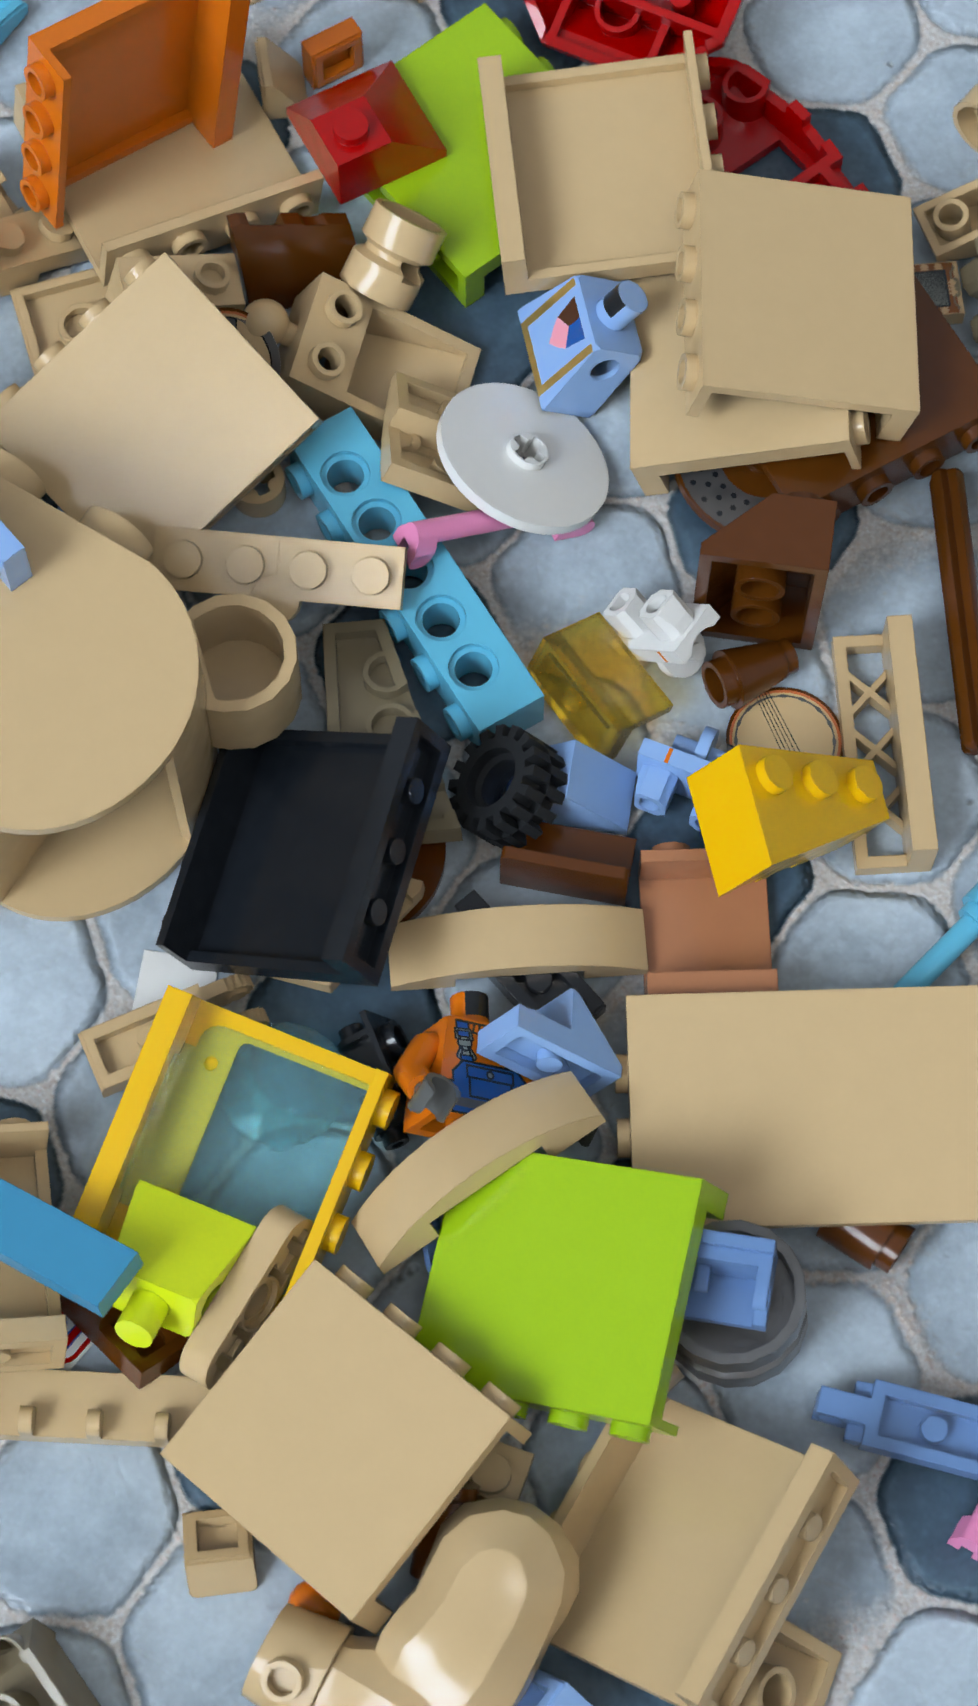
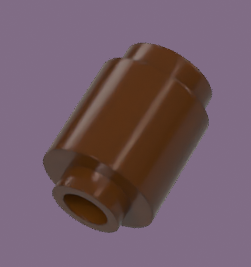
M911 1225L820 1227L816 1236L868 1270L874 1265L888 1274L916 1229Z

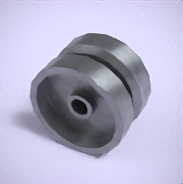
M744 1220L713 1221L704 1225L703 1229L776 1240L778 1262L767 1329L764 1332L684 1319L675 1358L700 1380L724 1388L755 1386L779 1375L800 1351L808 1328L804 1271L792 1248L770 1229Z

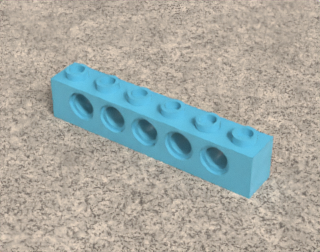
M352 407L323 421L310 436L289 454L290 465L285 467L288 481L301 500L310 497L320 512L316 515V520L326 540L397 546L393 539V534L399 526L408 522L426 519L407 490L381 481V450ZM343 482H352L360 486L355 491L348 493L338 492L333 489L336 485ZM373 529H384L391 533L389 537L383 540H371L364 536ZM438 542L434 556L423 567L411 570L406 563L405 577L414 576L424 582L415 588H404L402 610L381 609L378 612L380 619H385L392 640L395 643L404 640L414 655V658L410 660L411 666L423 688L427 692L436 689L447 706L443 708V714L455 737L461 742L468 738L470 742L480 746L479 734L487 729L495 734L497 725L505 724L510 728L512 725L526 730L544 719L543 692L444 544ZM437 624H447L456 630L447 637H435L427 632L430 627ZM471 672L481 673L489 679L485 684L477 687L467 686L459 681L460 677Z

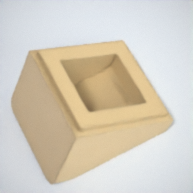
M258 37L257 42H254L263 110L269 120L288 118L286 107L307 98L303 69L296 59L267 37Z
M223 1509L182 1513L184 1566L191 1597L201 1598L256 1590L258 1582L253 1535Z

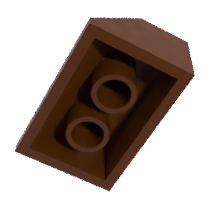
M795 491L787 495L772 493L702 541L693 603L710 604L720 618L714 626L705 628L701 635L752 643L776 641L786 638L794 648L812 650L829 574L838 501L824 500L819 495L807 491Z

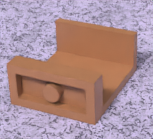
M664 842L653 846L652 850H641L638 869L640 909H643L649 970L647 974H643L644 995L779 991L777 969H772L767 879L765 878L758 882L753 881L718 897L705 848L690 849V846L685 843Z

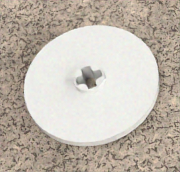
M507 383L474 385L454 396L439 419L436 432L437 449L448 476L471 503L497 521L529 533L542 535L564 534L580 529L588 524L604 504L609 489V473L606 460L598 443L588 429L574 415L542 411L536 391Z

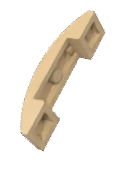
M517 905L466 910L413 919L397 924L388 952L391 991L455 987L456 979L583 971L584 978L643 975L649 971L643 909L610 905Z
M572 1071L554 1074L512 1089L463 1115L417 1148L379 1184L361 1206L351 1223L378 1268L385 1274L439 1237L431 1223L432 1221L541 1146L547 1155L557 1156L605 1123L606 1120Z

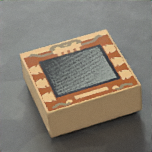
M957 261L914 264V275L949 324H962L965 309Z

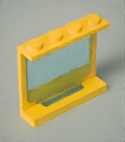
M168 985L73 1217L118 1241L135 1187L139 1180L254 1225L256 1229L272 1208L278 1205H285L312 1220L314 1224L293 1276L271 1311L272 1313L314 1259L322 1264L326 1252L336 1255L340 1249L350 1224V1217L343 1215L342 1212L351 1190L361 1192L365 1187L375 1162V1155L367 1151L376 1128L379 1127L384 1130L388 1128L400 1100V1093L392 1090L395 1079L393 1075L377 1068L374 1069Z

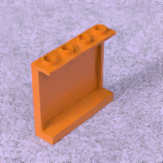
M102 0L28 36L27 66L24 68L26 105L22 109L25 119L24 143L21 144L23 179L20 180V189L29 207L36 213L41 211L57 230L64 224L66 187L191 123H193L213 149L231 140L234 130L250 0Z

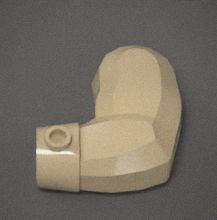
M504 1496L463 1503L440 1525L418 1585L402 1601L380 1636L353 1635L355 1629L353 1626L288 1603L281 1610L264 1639L248 1672L241 1695L256 1706H517L526 1694L554 1634L565 1620L579 1593V1557L561 1525L531 1503Z

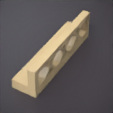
M912 614L892 615L886 617L882 634L832 637L831 641L843 757L858 759L857 748H859L866 754L863 759L875 761L895 777L896 789L885 800L890 819L886 820L885 823L902 836L903 845L902 855L868 856L866 835L871 830L852 841L855 876L931 871L939 849ZM881 653L883 673L868 687L849 672L847 655ZM884 686L886 691V700H884L881 696L878 695V692ZM851 690L860 697L853 706ZM867 704L871 705L889 720L890 730L876 745L859 733L854 726L855 717ZM890 744L892 745L893 759L883 752ZM897 801H898L899 817H898L896 814H894L892 811H890L891 807H892Z

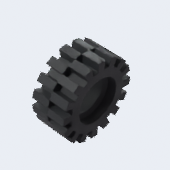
M505 724L497 725L495 734L488 729L479 734L480 746L470 742L464 749L469 758L465 763L457 760L453 770L460 773L459 779H449L447 790L456 794L449 798L462 828L501 849L503 846L511 845L521 848L527 845L526 835L536 840L543 834L539 826L543 820L552 824L557 815L551 812L550 809L553 803L563 804L565 794L557 790V788L567 785L568 774L561 771L566 764L564 759L557 755V750L518 726L512 725L510 728ZM513 777V780H512V782H511V784H510L508 790H507L506 793L501 797L502 792H503L505 786H506L507 783L510 781V779Z

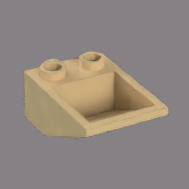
M322 272L295 297L289 316L280 303L265 298L253 301L244 310L249 313L246 318V327L252 335L263 336L270 331L276 344H280L278 348L281 361L280 376L322 421L352 407L371 437L378 441L382 439L387 396L391 379L396 371L459 393L470 387L481 352L480 348L407 312L385 306L368 298L350 287L349 284L325 272ZM323 357L326 358L324 368L319 363V360Z

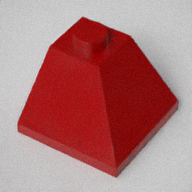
M392 60L286 107L287 116L340 205L447 157L446 148Z

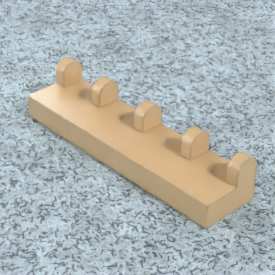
M65 1370L0 1373V1440L166 1447L210 1390L187 1376L160 1375L139 1390L123 1373Z

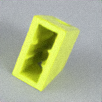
M139 1180L135 1187L118 1242L137 1251L144 1265L112 1305V1307L123 1311L115 1324L117 1335L126 1343L139 1348L149 1347L161 1327L184 1337L190 1336L256 1230V1226Z

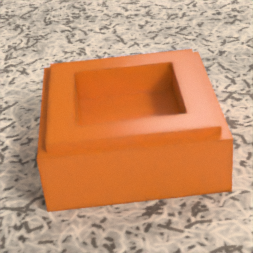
M353 17L301 41L303 73L313 90L319 89L364 65L362 31Z

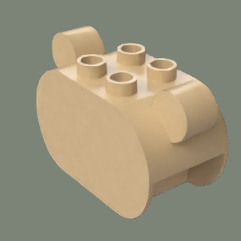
M0 448V520L25 547L33 575L12 592L0 579V905L17 914L33 919L63 922L85 920L118 910L138 900L165 880L182 863L218 757L217 748L229 750L256 748L277 738L294 720L302 700L296 636L285 615L266 600L242 593L215 595L194 605L187 612L183 601L172 584L148 561L153 554L152 545L133 524L113 511L100 506L89 507L80 521H77L42 501L41 498L46 493V488L39 476L19 458Z

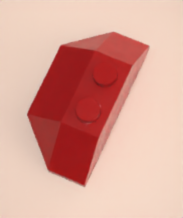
M524 0L542 46L591 65L684 53L683 31L692 30L695 54L707 53L708 56L725 46L744 1Z

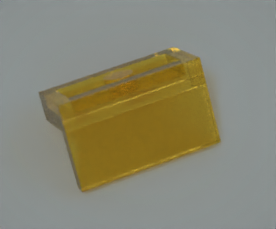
M600 612L543 637L527 666V670L543 692L544 700L573 737L611 759L617 757L633 729L669 713L673 707V703Z

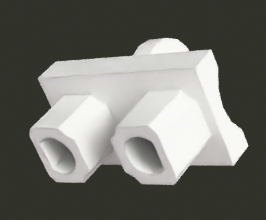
M624 587L616 594L603 612V616L618 632L608 646L618 659L656 662L663 673L677 678L693 676L701 668L706 656L705 642L701 632L705 628L714 626L720 618L710 604L684 603L674 590L660 589L646 600L637 588Z

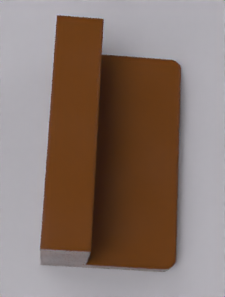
M541 822L539 826L543 834L536 840L526 835V846L516 848L513 845L502 847L500 884L625 906L637 839Z

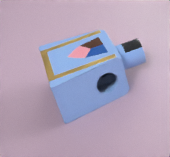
M577 275L537 297L517 311L542 411L590 418L640 362L642 347L634 319L646 310L648 300L642 288L635 282L630 280L618 282L587 275Z

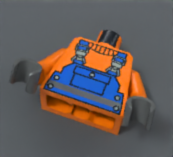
M462 991L450 997L451 1016L443 1017L424 1032L415 1035L394 1066L393 1077L407 1095L403 1121L404 1133L431 1138L449 1124L489 1100L533 1081L476 1053L478 1031L489 1024V1000L485 993L480 991ZM598 1127L578 1141L581 1146H590Z

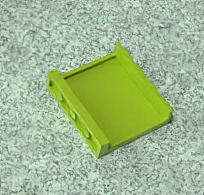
M486 3L394 64L446 148L447 157L364 194L372 205H374L378 198L388 199L418 212L445 230L447 236L433 264L428 267L465 308L484 296V276L501 265L477 58L501 55L503 76L555 70L546 58L542 56L537 58L523 44L518 29L509 19L505 17L500 19Z
M531 1153L444 1213L418 1321L422 1329L414 1339L430 1352L439 1341L471 1366V1369L464 1376L466 1381L479 1391L490 1381L521 1406L513 1418L526 1420L528 1409L531 1408L549 1412L547 1423L577 1431L587 1432L589 1421L592 1420L610 1424L608 1435L633 1442L649 1444L652 1432L677 1437L679 1427L662 1420L705 1219L710 1218L723 1221L729 1194L701 1178Z

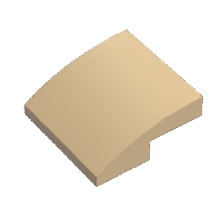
M396 371L390 382L383 421L380 457L381 481L464 511L478 510L479 508L471 503L452 482L441 462L437 449L436 432L439 419L448 403L458 393Z

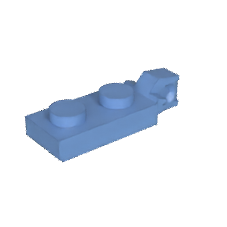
M875 1379L873 1383L857 1381L853 1393L823 1385L817 1392L811 1419L845 1428L843 1442L858 1446V1449L978 1481V1405Z

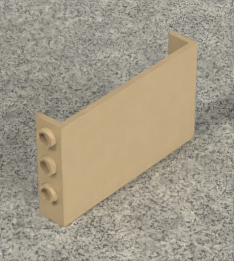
M978 985L626 995L627 1054H615L622 1065V1077L615 1081V1094L628 1093L629 1118H616L618 1158H630L631 1168L704 1179L729 1194L723 1221L744 1220L768 1229L978 1223ZM706 1218L704 1225L722 1220Z

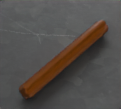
M940 468L932 472L929 486L961 750L966 755L972 756L978 755V584L964 474L958 468Z

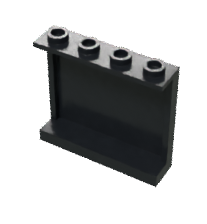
M396 717L391 734L284 730L277 738L256 748L233 750L219 748V754L189 845L183 857L181 869L166 914L162 920L156 945L192 970L378 987L452 746L418 717Z

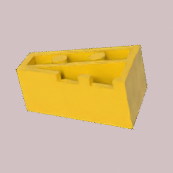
M737 745L687 777L718 897L753 881L758 882L788 867L793 868L835 851L890 819L883 795V785L873 760Z

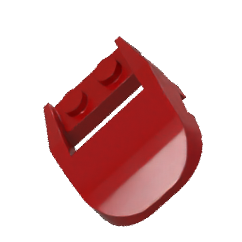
M707 57L710 89L701 90L703 104L714 103L718 129V139L709 140L708 142L710 155L722 154L724 172L739 174L777 147H780L803 170V172L790 181L869 191L863 182L855 188L841 171L843 155L830 138L825 141L810 123L812 114L797 99L791 103L786 102L770 90L771 81L747 64L726 57Z

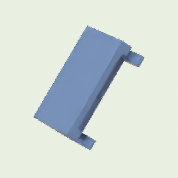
M703 1229L684 1319L766 1332L778 1262L776 1240Z

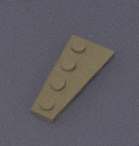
M385 619L322 624L327 731L391 734L396 717H418L421 720L412 700L408 682ZM443 777L422 844L463 841L461 826L455 810L452 809Z

